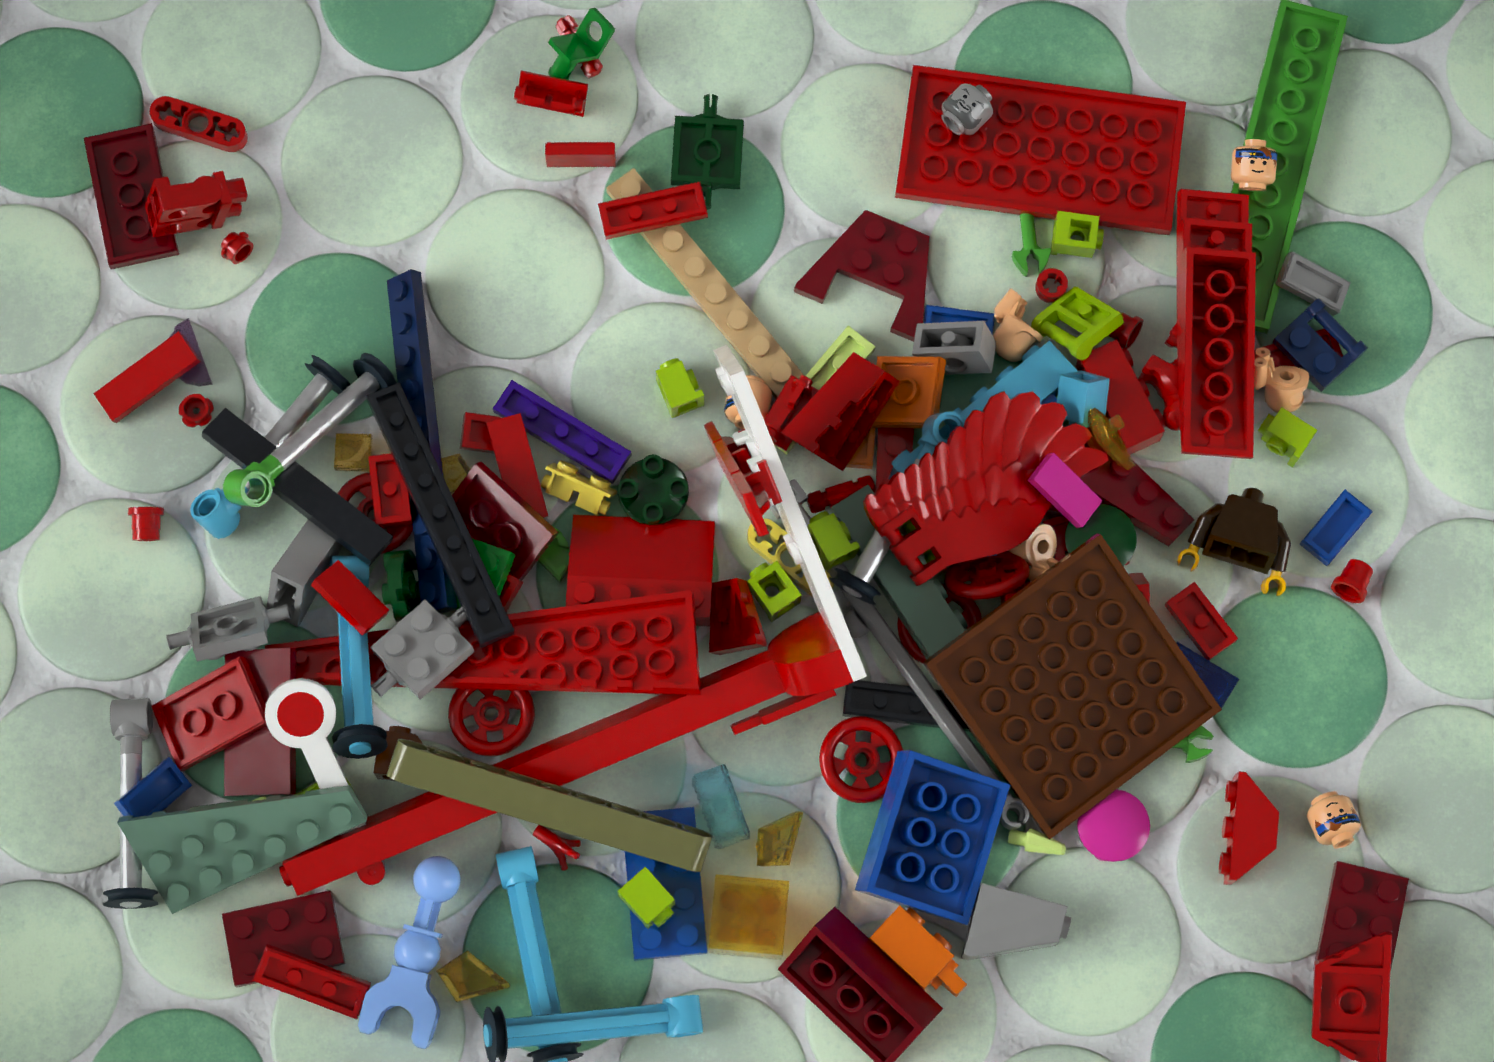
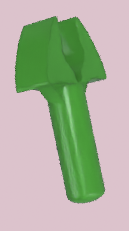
M1023 213L1020 214L1023 248L1021 251H1013L1011 257L1018 270L1027 277L1028 265L1026 260L1029 258V254H1032V257L1037 260L1038 274H1040L1048 263L1051 248L1041 249L1037 245L1034 216Z
M1200 726L1172 748L1182 749L1187 755L1186 763H1192L1207 757L1213 749H1198L1193 743L1189 742L1195 738L1212 740L1214 736L1206 728Z

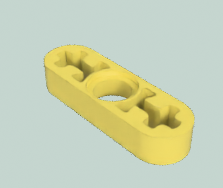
M763 518L767 529L771 531L770 539L778 545L779 540L783 539L787 532L772 520ZM751 524L747 534L748 544L751 549L770 564L778 561L791 581L812 596L804 574L802 578L797 575L802 572L800 564L795 567H788L782 563L781 554L787 550L785 542L778 546L775 555L770 554L773 551V545L766 540L758 543L756 541L757 533ZM825 571L833 590L834 583H832L829 579V577H831L830 574L827 571Z

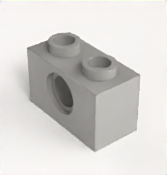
M985 321L918 323L912 355L914 357L944 358L946 360L944 375L992 373L996 341Z

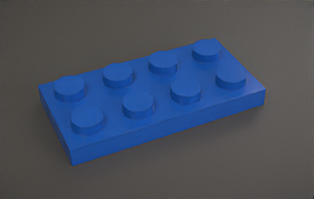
M694 807L643 811L696 828ZM625 851L627 882L646 867L675 899V905L671 908L674 914L660 927L653 924L647 929L630 910L634 961L707 954L700 872L689 871Z

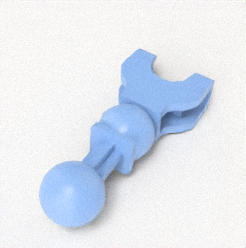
M442 856L429 857L417 866L413 876V884L421 898L413 926L404 924L403 929L407 931L398 938L394 946V957L398 966L392 965L389 976L384 981L376 983L365 994L358 1023L360 1033L369 1035L376 1032L386 1011L395 1006H401L408 1010L413 1018V1032L411 1036L413 1044L421 1049H427L431 1044L441 1012L438 1001L431 993L429 987L432 975L427 974L437 965L440 959L441 948L437 938L441 939L443 934L436 933L434 930L442 903L450 900L457 893L461 880L457 866L448 858Z

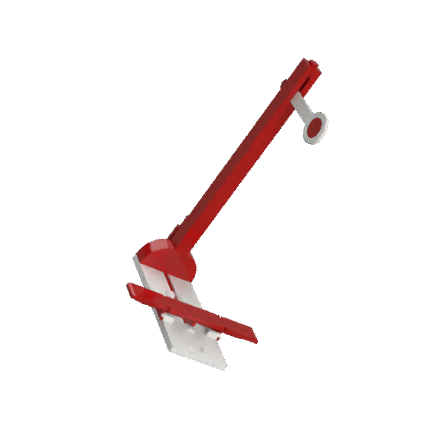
M727 345L713 350L720 366L715 371L727 397L732 396L745 429L732 434V437H721L712 421L706 423L704 428L718 462L758 536L769 534L762 516L770 506L776 505L787 531V535L783 536L784 542L795 564H800L819 612L794 623L780 632L770 641L767 647L768 650L701 677V695H658L495 763L493 766L562 786L786 692L792 695V697L763 708L757 714L731 724L733 734H739L761 724H769L836 696L834 689L867 677L746 374ZM298 678L280 684L270 694L265 707V721L270 733L280 743L292 748L302 749L320 789L347 786L348 782L327 738L336 721V705L332 695L323 685L310 679ZM428 791L368 816L366 822L283 861V865L279 867L280 874L287 887L293 886L297 896L354 872H357L360 880L365 884L375 885L381 882L385 876V859L497 812Z

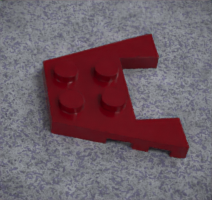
M865 210L796 283L794 292L823 304L836 274L840 273L903 299L890 332L914 342L917 324L923 323L930 236Z

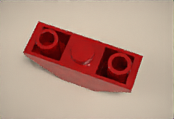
M1241 771L1234 775L1232 781H1227L1225 790V802H1230L1229 817H1224L1222 825V838H1227L1226 853L1221 852L1219 874H1224V885H1232L1277 847L1279 811L1246 772Z

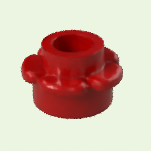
M232 232L228 234L221 243L223 248L221 251L222 258L230 260L233 264L243 262L251 254L254 246L248 239L249 235L246 232H240L239 234Z
M191 394L185 397L179 405V415L183 417L182 422L188 427L194 428L196 425L202 427L207 425L212 419L213 403L201 394ZM195 408L200 410L198 414L193 413Z

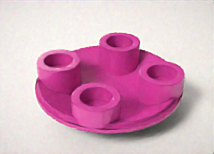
M1116 789L1078 818L1077 829L1083 845L1100 861L1117 862L1127 860L1141 851L1149 837L1150 820L1144 805L1135 796L1126 791Z

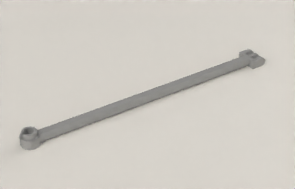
M793 479L789 483L805 523L808 526L810 524L809 519L811 518L801 505L807 501L808 496L799 483ZM776 505L770 506L769 509L776 519H780L781 517ZM844 563L827 570L832 578L837 575V572L834 570L835 568L849 572ZM840 588L970 770L1001 781L876 607L850 595ZM1008 791L1000 823L1007 829L1016 830L1028 821L1030 812L1020 799L1013 798ZM1007 811L1016 812L1018 820L1015 822L1010 821L1006 815Z

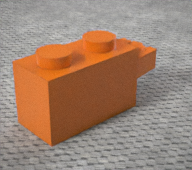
M899 905L869 939L923 990L928 985L932 986L935 990L942 985L952 995L957 997L967 984L954 972L959 965L953 960L954 955L950 952L953 948L952 945L937 932L932 936L922 926L925 921L916 911L910 907L905 911Z

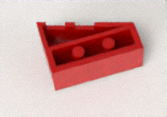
M853 352L781 433L841 471H844L900 381Z

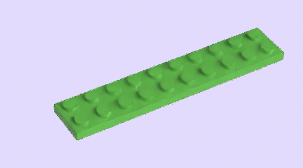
M1281 0L1279 3L1243 146H1245V140L1247 139L1265 140L1266 147H1270L1277 152L1276 179L1273 184L1266 185L1265 191L1240 190L1239 184L1233 182L1231 193L1249 195L1248 223H1252V252H1256L1255 331L1266 334L1270 329L1280 289L1276 285V281L1285 257L1289 253L1348 18L1346 15L1289 0Z

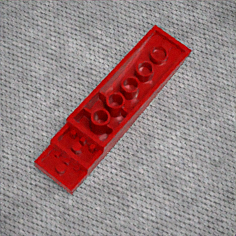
M1180 189L1177 193V350L1181 454L1242 459L1253 458L1256 252H1252V223H1248L1249 195Z

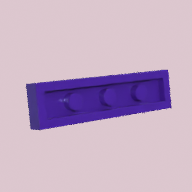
M513 380L510 381L493 407V412L502 418L521 413L527 433L598 476L610 481L611 484L615 482L632 456L630 450Z

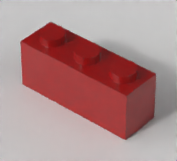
M1116 339L1092 350L1090 356L1085 360L1078 359L1075 368L1077 371L1082 370L1110 379L1106 415L1103 422L1114 443L1127 455H1131L1159 442L1165 432L1166 423L1159 409H1153L1148 400L1150 393L1145 381L1142 378L1137 379L1132 369L1134 363L1130 352L1126 347L1121 348Z

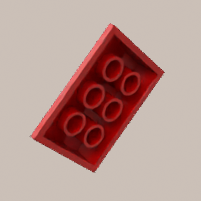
M573 515L566 606L692 590L696 626L710 627L715 521L673 519L660 525H646L630 517Z

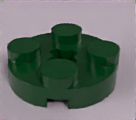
M410 549L385 552L383 557L384 568L387 572V583L382 584V599L385 605L392 606L396 622H400L421 603L419 582L416 581L413 570H417L416 556Z

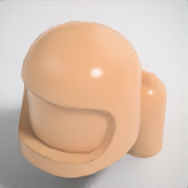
M1011 288L994 308V317L1000 326L996 329L993 337L996 341L995 352L1007 361L1018 362L1022 360V356L1035 342L1040 343L1044 337L1021 320L1027 302Z
M1264 347L1256 349L1254 364L1255 389L1259 390L1265 386V402L1268 407L1277 413L1281 407L1290 413L1299 409L1304 400L1303 391L1308 387L1309 373L1304 369L1294 366L1275 367L1273 358L1270 357L1269 349Z
M1039 524L1027 540L1009 550V552L1025 559L1029 566H1031L1028 576L1031 581L1059 562L1053 558L1057 548L1056 535L1053 528L1047 524Z

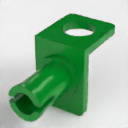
M596 8L589 9L576 33L551 37L549 39V45L559 54L552 67L548 70L549 76L569 80L577 63L599 59L615 32V28ZM593 21L599 23L602 29V36L599 41L594 40L590 35V25Z

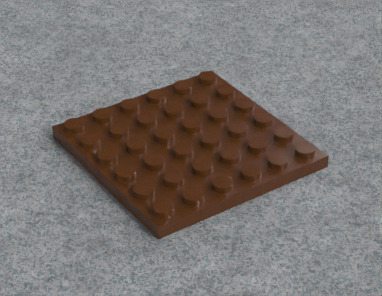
M1098 533L923 662L1001 775L1010 784L1013 792L1028 809L1030 816L1049 840L1222 710L1105 539Z

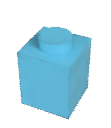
M1082 370L1060 375L1057 403L1064 405L1067 412L1065 419L1069 420V425L1077 423L1087 428L1090 427V423L1105 420L1109 378Z

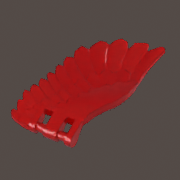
M1005 391L999 392L989 398L982 412L972 410L965 420L964 426H957L950 433L947 443L939 442L935 446L932 455L931 453H925L920 459L919 465L910 464L904 473L897 472L894 474L888 484H880L875 495L872 493L866 495L863 505L869 521L881 537L885 536L890 542L889 549L901 566L906 565L910 570V578L916 586L925 583L947 566L1003 553L1015 548L1030 537L1052 505L1027 481L1047 454L1055 453L1079 478L1109 461L1107 453L1096 448L1084 447V444L1092 438V433L1088 428L1077 423L1062 426L1067 416L1063 404L1055 402L1040 404V398L1033 391L1019 393L1011 399ZM910 519L916 529L902 536L897 528ZM930 549L936 558L923 565L918 556Z

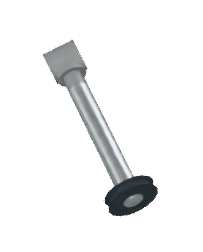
M150 698L111 701V731L115 739L120 741V797L142 779V741L148 739V734H151L153 727V712ZM120 828V888L104 891L103 895L108 897V901L104 902L103 905L119 909H138L158 905V902L153 900V896L158 894V891L142 888V863Z

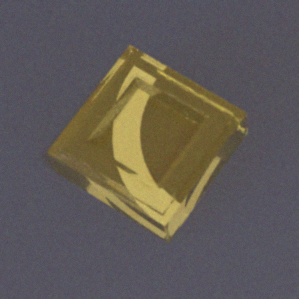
M336 433L335 471L370 472L368 456H372V435Z

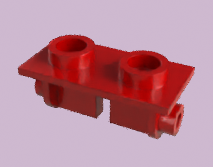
M521 70L519 86H516L514 99L517 100L516 103L584 117L588 84Z
M793 375L790 376L764 419L774 445L784 451H787L793 440L781 432L819 391L811 386L813 381L804 375H801L799 379Z

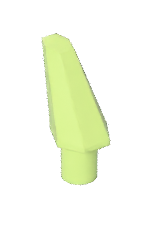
M1029 828L1027 832L1010 830L1008 843L1024 846L1025 851L1056 855L1065 854V844L1053 838L1049 840L1045 834L1035 829Z

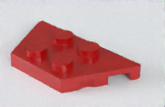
M1383 932L1314 962L1311 1036L1327 1047H1333L1353 1061L1386 1062L1391 932Z

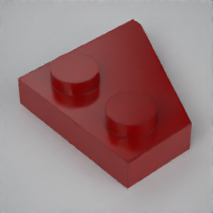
M733 578L713 582L709 653L723 655L767 647V640L747 580Z

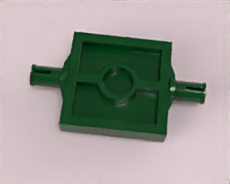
M710 94L704 95L703 114L693 117L675 116L671 168L672 186H681L695 182L701 183L707 210L711 209L712 190L719 188L740 189L744 120L727 119L717 115L718 96L712 94L711 107H709Z

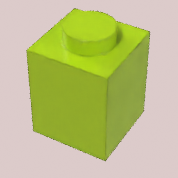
M646 867L617 891L618 896L647 929L653 924L660 927L674 914L671 908L675 905V899Z

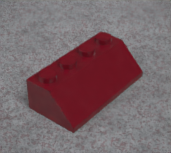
M836 907L814 925L778 968L794 986L874 1062H895L943 1010L928 993Z

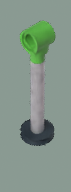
M361 354L360 359L353 362L357 380L262 462H252L245 469H235L225 477L223 492L226 499L233 504L249 507H260L266 504L271 497L276 477L367 399L366 395L397 384L387 366L372 354ZM249 481L250 491L246 495L245 486L246 483Z

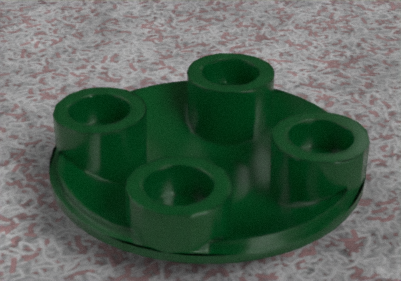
M654 454L648 455L628 467L622 475L617 488L619 502L625 513L633 520L646 525H660L676 518L684 509L689 496L688 481L683 471L673 462Z
M1100 504L1082 528H1076L1069 521L1065 532V543L1068 553H1071L1098 533L1105 539L1123 567L1133 556L1137 543L1136 531L1132 521L1120 509L1111 505Z

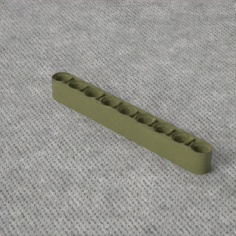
M406 739L397 740L387 772V777L403 784L694 872H701L713 837L710 833L689 825Z

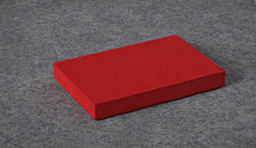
M241 656L151 706L173 761L180 771L193 767L267 726L265 721L266 704L246 657Z

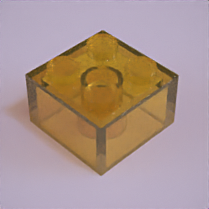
M716 874L709 953L782 960L789 881Z

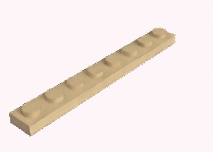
M634 168L606 188L607 194L612 200L653 192ZM680 224L640 232L756 376L763 379L770 387L775 399H777L791 375L798 379L801 375H804Z

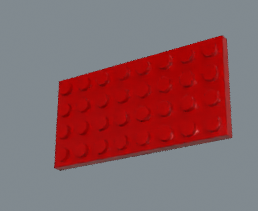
M913 65L895 198L1017 215L1027 213L1034 217L1055 220L1058 211L1099 216L1098 226L1170 235L1172 231L1186 102ZM964 83L975 87L981 85L992 96L990 103L993 108V115L973 135H965L963 133L957 135L953 133L941 118L943 114L942 103Z

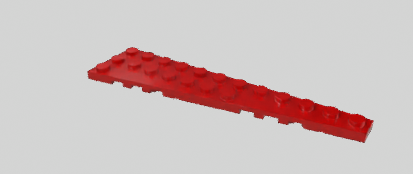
M692 590L507 614L515 630L514 635L483 648H480L469 622L466 621L458 629L460 634L472 645L475 652L434 687L701 695L694 595ZM390 629L368 632L371 685L381 678L387 670L384 663L373 653L370 647ZM339 636L265 645V649L296 648V679L304 678L316 681L321 685L342 686ZM396 683L393 687H404V686L399 685V683Z

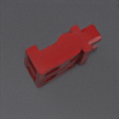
M223 171L213 172L212 176L198 177L191 183L170 185L168 177L154 178L145 203L153 238L206 228L209 224H211L212 229L222 228L227 217L239 216L241 214V202H246L248 194L243 178L226 180Z

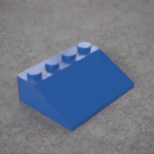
M911 750L898 751L855 891L968 925L1010 784Z

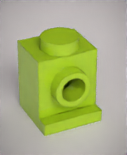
M1058 211L1053 226L1050 255H1057L1059 253L1092 258L1095 249L1101 250L1104 229L1098 228L1099 216ZM1073 235H1078L1082 238L1083 241L1071 239V237Z
M678 358L668 360L660 365V369L655 371L657 385L672 418L704 406V393L702 389L695 392L696 389H699L695 374L692 369L686 371L682 360L680 361Z
M1281 407L1275 417L1269 413L1257 431L1263 434L1261 440L1266 442V447L1279 456L1286 455L1290 458L1287 464L1293 468L1317 432V429Z
M823 511L809 519L810 524H808L807 528L825 571L856 556L860 549L858 542L855 541L850 544L851 536L847 526L843 521L839 522L834 513L829 514L828 511Z
M778 561L771 565L765 562L750 572L749 576L751 578L747 580L750 592L765 611L771 623L801 603V593ZM769 586H774L778 589L779 593L771 597L766 594L765 590Z

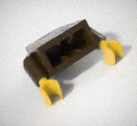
M1246 488L1242 496L1231 494L1228 496L1225 504L1217 503L1198 517L1188 538L1190 545L1188 549L1180 552L1177 563L1179 566L1183 556L1191 555L1194 557L1195 563L1190 572L1194 571L1199 563V555L1197 553L1200 548H1203L1202 555L1264 574H1268L1271 569L1270 577L1262 581L1261 591L1263 594H1267L1269 582L1273 580L1278 584L1276 596H1279L1286 589V583L1281 575L1282 572H1286L1291 541L1283 524L1278 521V510L1274 506L1262 503L1263 492L1257 488Z

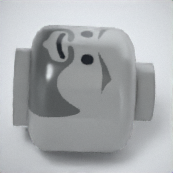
M961 84L942 103L943 114L941 118L953 133L957 135L962 133L973 135L993 115V108L990 103L992 96L981 85L975 87L971 84Z

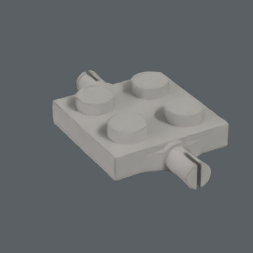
M261 596L192 613L191 624L186 631L166 635L170 650L191 644L197 662L206 659L217 660L225 654L240 650L251 651L261 645L268 644L267 629L270 624L291 619L287 604L266 610Z
M424 600L370 647L373 653L384 663L387 670L381 678L371 685L380 697L396 683H399V685L409 688L419 699H422L475 652L472 645L460 634L458 629L468 621L462 607L448 618L438 613Z

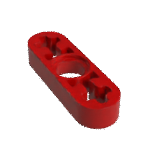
M169 96L157 98L150 106L149 112L154 125L164 132L226 152H237L244 148L247 143L248 134L245 126L235 117ZM168 108H171L173 115L182 118V126H180L181 124L176 117L167 116L165 120H162L159 112H166ZM195 117H205L208 120V126L201 132H194L189 128L191 120ZM216 122H218L219 130L230 133L232 128H235L238 137H232L230 141H227L222 132L215 130Z

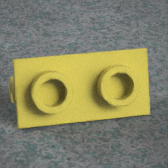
M559 460L558 464L554 462L546 466L545 469L552 472V475L546 474L541 482V487L546 489L545 493L570 502L573 492L576 491L579 493L575 506L596 516L599 513L607 514L611 502L606 501V498H611L618 492L610 487V481L597 475H591L590 478L577 473L579 470L577 466Z

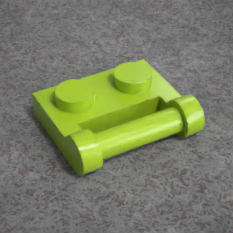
M1074 286L1033 319L1031 327L1043 337L1047 336L1069 349L1070 354L1075 358L1085 360L1090 356L1092 348L1120 327L1124 321L1121 312ZM1060 320L1082 334L1076 338L1054 324Z

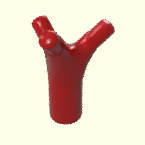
M541 825L535 828L532 835L554 852L559 860L562 871L568 869L565 855L574 859L580 857V854L572 849V847L581 846L580 840L561 838Z

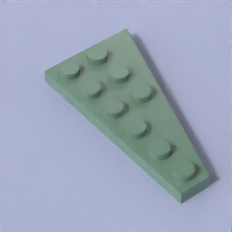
M347 785L306 791L305 794L282 797V795L268 796L267 799L250 802L246 799L195 806L185 811L170 813L159 811L153 812L149 816L134 818L133 815L119 817L117 823L171 913L174 914L366 822L368 815L352 787Z

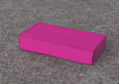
M1055 453L1047 454L1027 480L1076 528H1082L1103 501Z

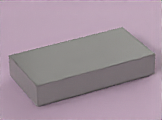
M1292 251L1285 257L1276 285L1311 304L1320 298L1326 305L1324 309L1334 316L1340 313L1350 282Z

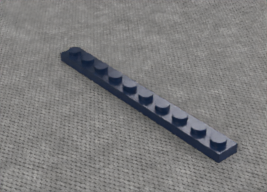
M410 269L387 280L397 383L400 382L443 475L421 272ZM410 496L420 601L426 600L438 613L443 614L458 608L456 594Z

